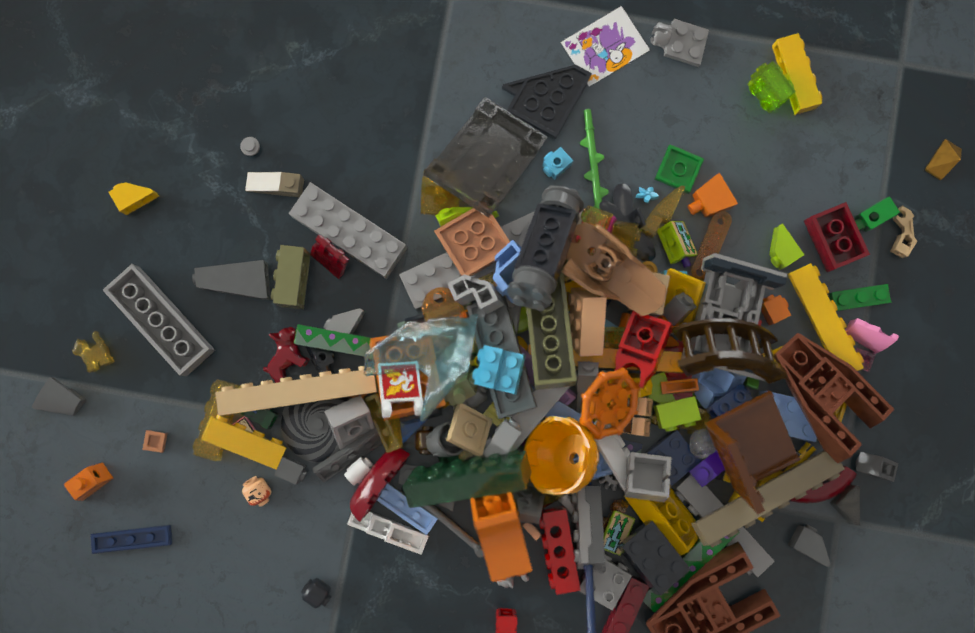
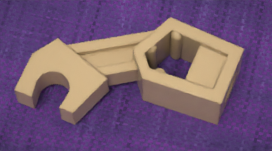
M901 206L898 210L903 214V218L897 215L893 220L900 228L902 227V234L897 236L890 252L905 258L909 256L917 240L914 237L912 218L914 215L911 210ZM903 239L908 242L907 245L902 243Z

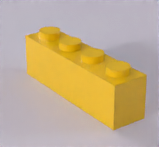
M799 33L777 39L772 48L794 114L797 115L818 108L822 104V94L817 89L816 76L811 71V63L809 57L806 56L803 39L800 38Z
M218 414L216 417L211 416L201 437L203 441L277 470L286 450V447L282 445L283 441L274 437L269 440L264 437V433L254 430L253 433L247 431V426L238 422L235 425L227 422L228 418L218 416Z

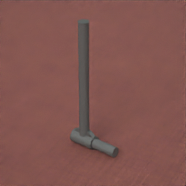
M409 484L403 489L471 546L477 557L481 558L484 556L481 542L473 539Z

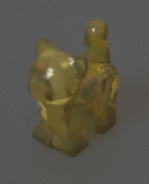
M97 331L92 333V338L97 343L89 349L86 340L77 339L72 349L74 355L82 357L89 373L100 369L97 364L98 361H100V366H107L114 362L112 356H110L108 346Z

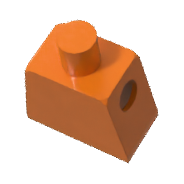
M718 173L695 191L692 195L695 201L688 205V209L692 215L701 211L706 218L732 209L738 203L723 177Z
M103 463L86 467L68 480L64 486L74 500L84 501L111 481L113 476Z

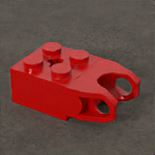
M632 311L615 356L614 371L620 368H638L641 371L639 387L644 389L647 382L656 373L672 332V323L650 315L641 316ZM646 334L649 335L650 338L648 340H643L642 336L646 337Z

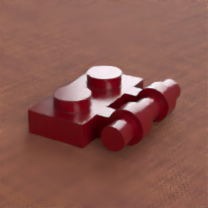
M320 234L315 239L317 242L312 246L310 255L339 279L344 274L346 264L350 259L345 256V252L333 246L331 240L325 239Z

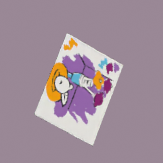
M622 6L561 42L574 64L592 73L587 83L588 86L593 85L650 50Z

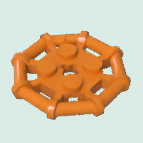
M620 368L616 371L599 372L594 382L581 395L583 398L582 414L579 421L581 425L585 426L593 434L594 439L601 440L603 437L616 434L620 436L634 415H637L639 412L637 404L638 393L641 388L639 383H636L628 374L627 369ZM623 381L628 385L625 388L621 386ZM628 395H630L629 406H627ZM594 418L597 420L596 425L592 423ZM605 424H611V428L604 429Z

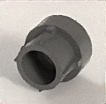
M451 422L436 426L426 436L427 448L433 456L451 457L460 454L464 450L446 441Z

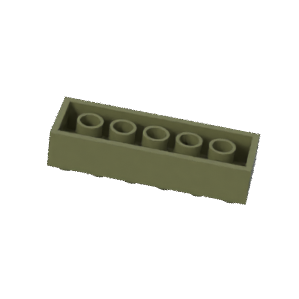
M562 271L555 291L550 294L552 298L551 304L543 311L526 307L535 390L576 386L564 273Z

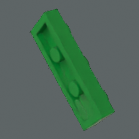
M888 284L829 293L830 301L833 300L838 308L837 311L891 303Z

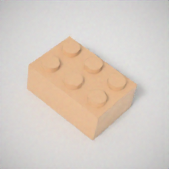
M584 287L571 288V294L568 295V304L570 306V313L568 314L573 350L579 356L603 355L606 298L592 294Z

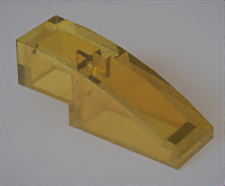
M685 186L678 187L663 198L646 218V225L640 231L646 236L653 238L661 222L664 224L669 223Z

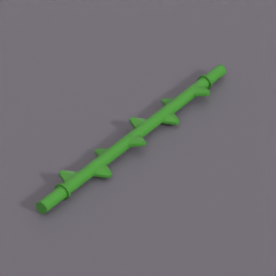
M591 109L584 110L587 137L580 141V145L588 148L591 170L584 174V178L592 181L595 205L588 210V214L595 216L598 223L604 219L599 204L609 191L600 187L598 163L605 158L604 155L596 152Z

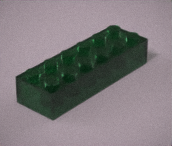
M512 450L508 454L500 455V453H494L484 458L476 456L467 461L455 460L449 464L436 463L432 467L418 466L413 469L407 478L403 489L409 508L526 490L532 472L526 451Z

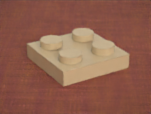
M463 403L457 404L446 441L476 456H482L493 419Z

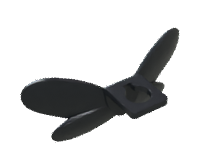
M624 183L618 184L614 188L613 204L603 200L600 202L599 208L606 218L611 215L616 217V225L620 227L618 239L629 249L630 253L632 249L640 259L652 261L656 256V250L649 238L640 231L646 225L641 210L636 208L633 211V197L629 186Z

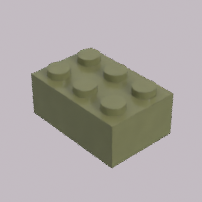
M280 245V250H277L276 261L278 262V268L274 270L273 279L276 283L275 288L271 291V300L280 307L304 310L311 256L304 247Z

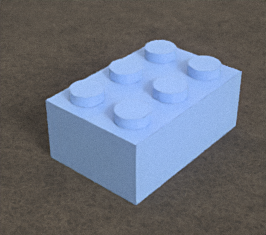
M759 391V395L767 391ZM772 392L789 436L799 440L816 442L817 437L795 398Z

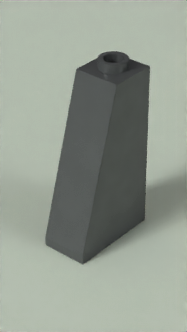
M264 260L194 268L195 274L192 275L193 283L201 290L267 301L271 300L268 263Z

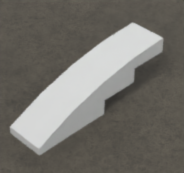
M371 511L361 522L351 512L347 522L349 526L366 531L367 534L384 539L385 542L418 554H422L429 537L422 532Z

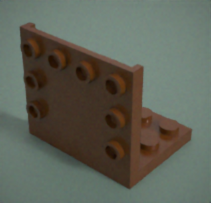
M770 390L705 423L733 489L757 515L765 512V509L762 505L764 499L761 493L755 489L756 482L800 460L776 405L774 395Z

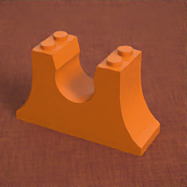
M504 466L467 475L474 523L491 581L500 582L508 577L523 576L532 571Z

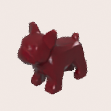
M293 327L284 328L278 333L269 334L277 344V352L267 367H263V371L269 373L275 383L280 382L281 378L287 377L285 369L293 364L306 367L311 360L303 357L297 344H294L296 329Z

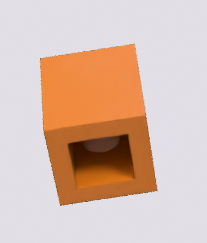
M772 294L763 299L764 303H762L761 312L768 325L775 324L791 316L788 310V302L781 295L774 297Z

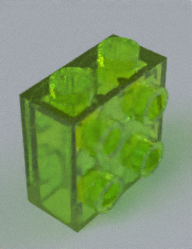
M774 61L768 65L766 63L760 65L756 72L750 76L752 79L748 83L750 92L756 95L761 107L767 110L769 114L783 105L796 92L792 82L786 79L781 67L776 65Z

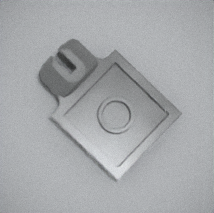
M674 19L671 25L659 22L652 31L654 38L651 37V43L662 47L665 57L698 67L701 65L709 30Z

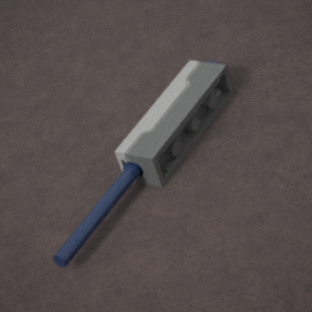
M589 482L580 491L571 494V503L575 505V511L572 512V522L576 526V530L573 531V542H576L577 550H574V562H577V569H584L587 632L596 633L593 569L601 570L605 565L601 486H593Z

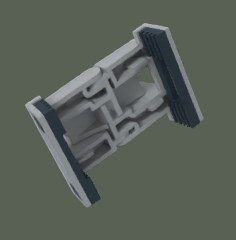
M716 253L703 258L701 270L706 271L704 279L706 284L697 309L695 321L723 318V315L731 316L732 319L744 320L758 325L765 288L773 290L785 285L787 274ZM727 276L740 280L734 285L726 283ZM714 334L717 350L732 351L728 335ZM706 335L691 338L694 355L709 352ZM737 336L740 350L752 352L749 340ZM684 347L681 359L686 357ZM726 366L714 367L764 381V379L753 374V371L749 369L738 371L727 370Z

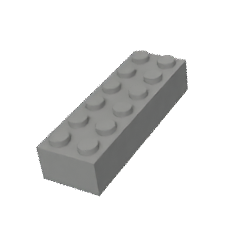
M311 182L289 212L293 219L316 234H321L325 239L328 238L332 241L333 245L385 279L389 277L408 249L406 244Z
M131 264L103 289L106 295L180 376H188L215 351L209 342L139 266Z

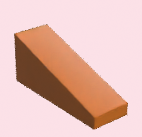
M697 378L660 382L662 395L697 392L699 390Z

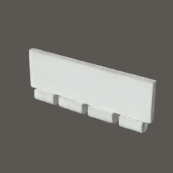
M605 424L604 429L611 428V424ZM617 434L603 437L601 440L594 439L597 448L625 492V482L628 477L626 476L627 458L630 455V451L627 447H624V441Z

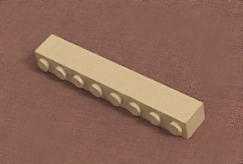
M370 365L358 367V371H351V368L340 369L338 374L332 375L331 371L320 372L318 377L306 374L300 375L298 380L286 377L281 378L278 383H273V380L261 381V385L253 386V383L241 384V388L234 389V386L221 387L222 391L215 392L218 416L376 393L379 390L374 368L370 369Z

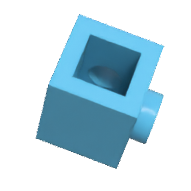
M560 147L554 153L550 151L543 158V171L548 177L552 176L555 180L572 166L573 160Z

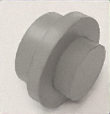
M247 137L241 142V151L247 156L256 155L260 149V144L257 139Z

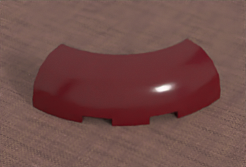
M397 447L389 448L367 473L350 500V510L358 521L361 522L371 511L382 494L381 492L386 487L387 482L390 483L405 465L410 456L408 452Z
M843 466L844 470L839 472L840 476L831 481L827 479L822 482V487L816 490L810 488L805 491L807 495L797 500L794 497L789 501L809 504L831 499L848 488L857 474L847 466Z

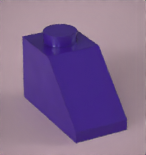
M715 450L689 472L703 488L725 469L717 450Z

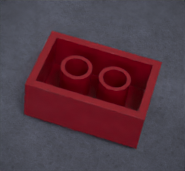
M846 202L804 220L826 272L870 255Z

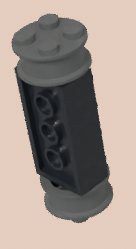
M551 185L543 191L542 201L537 204L514 266L515 270L512 275L514 281L507 288V293L515 305L543 311L551 304L552 298L550 294L556 289L576 225L580 219L579 213L584 207V201L577 190Z

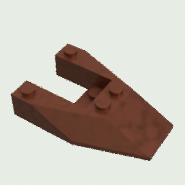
M799 333L774 354L776 362L787 371L788 377L785 380L822 448L837 464L851 457L862 445L833 414L844 402L870 429L883 422L894 411V408L850 364Z
M738 541L717 553L646 624L651 633H749L781 615L765 589L730 607L718 587L754 569Z

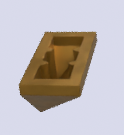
M945 139L925 168V171L942 180L961 160L962 149Z

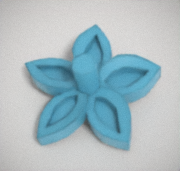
M639 187L640 193L636 195V198H644V202L649 203L650 200L658 199L659 195L653 192V187H649L647 190Z

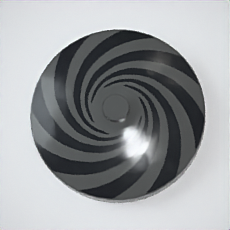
M343 397L285 406L281 416V433L288 448L299 458L315 463H321L340 451L324 411L344 403L350 398Z

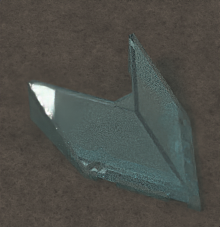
M473 314L469 318L455 316L428 319V322L417 323L416 321L407 322L365 353L364 375L372 376L420 370L427 375L429 379L420 420L424 422L468 371L478 314Z

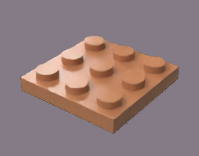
M485 202L434 231L461 276H473L495 263V255L510 243Z

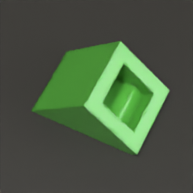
M747 377L744 385L753 390H758L759 379Z

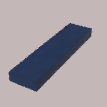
M171 525L90 534L92 554L172 545Z

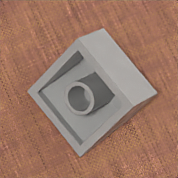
M361 395L324 411L340 450L374 428L370 411Z

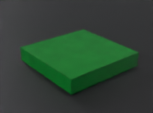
M669 144L655 180L689 194L704 158Z

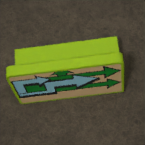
M670 221L657 229L671 264H676L686 257L698 255L683 221Z
M613 511L604 532V550L619 556L621 555L617 545L628 537L635 521L633 517L623 512Z

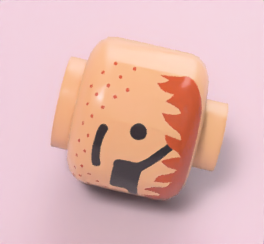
M254 476L243 484L242 493L251 506L259 505L261 507L269 501L268 497L272 491L264 478Z

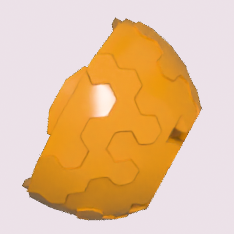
M550 416L545 418L530 433L524 447L523 457L527 474L534 487L543 494L564 495L576 493L593 479L597 471L599 451L593 435L580 422L570 417ZM575 454H578L579 461L575 464L573 458Z

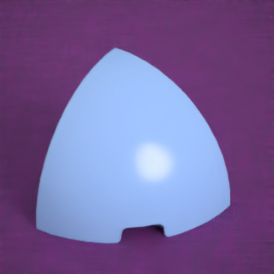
M714 368V371L692 375V379L697 378L699 390L694 392L695 396L706 409L736 386L743 384L747 376Z

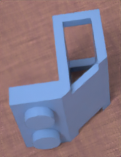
M514 240L495 255L497 263L496 272L493 274V280L497 284L496 290L502 296L505 295L511 303H513V300L508 295L507 288L514 281L512 277L515 270L514 266L521 250V246Z

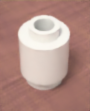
M360 457L346 469L347 472L344 475L355 486L357 483L360 484L374 465L367 457L364 459Z

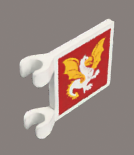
M418 361L377 364L382 417H390L392 413L391 403L414 401L415 415H422L424 403L422 400Z

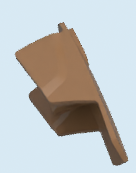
M588 223L576 225V230L566 256L569 261L562 270L565 275L592 294L618 300L641 316L651 314L663 306L666 297V286L641 261L630 253L629 249L619 239L598 224L596 226ZM576 236H580L581 238L579 243L575 242ZM589 248H595L596 253L591 255Z

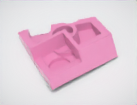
M858 318L851 320L845 329L847 335H851L854 341L875 353L887 349L899 338L894 333L888 336L882 332L880 327L871 325Z

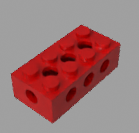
M564 506L542 509L539 526L541 529H544L541 539L544 549H547L548 552L544 556L547 568L551 569V573L548 574L551 589H555L557 595L580 591L566 508ZM553 526H559L556 533L550 532ZM557 546H562L560 552H553ZM559 567H566L564 571L557 572Z

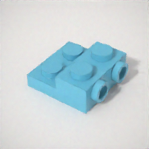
M484 345L477 355L480 363L479 367L473 371L472 379L475 380L474 384L516 395L526 355Z

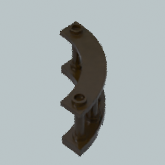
M716 318L681 323L671 328L672 333L679 341H683L686 357L677 360L678 367L687 377L702 372L714 371V367L726 366L727 370H752L753 374L761 377L768 384L788 377L787 371L775 361L771 344L778 342V339L773 333L760 325L738 319ZM714 334L728 335L732 351L717 350ZM706 335L709 352L694 355L691 338ZM737 336L749 340L752 352L740 350ZM761 348H763L765 356L761 354Z

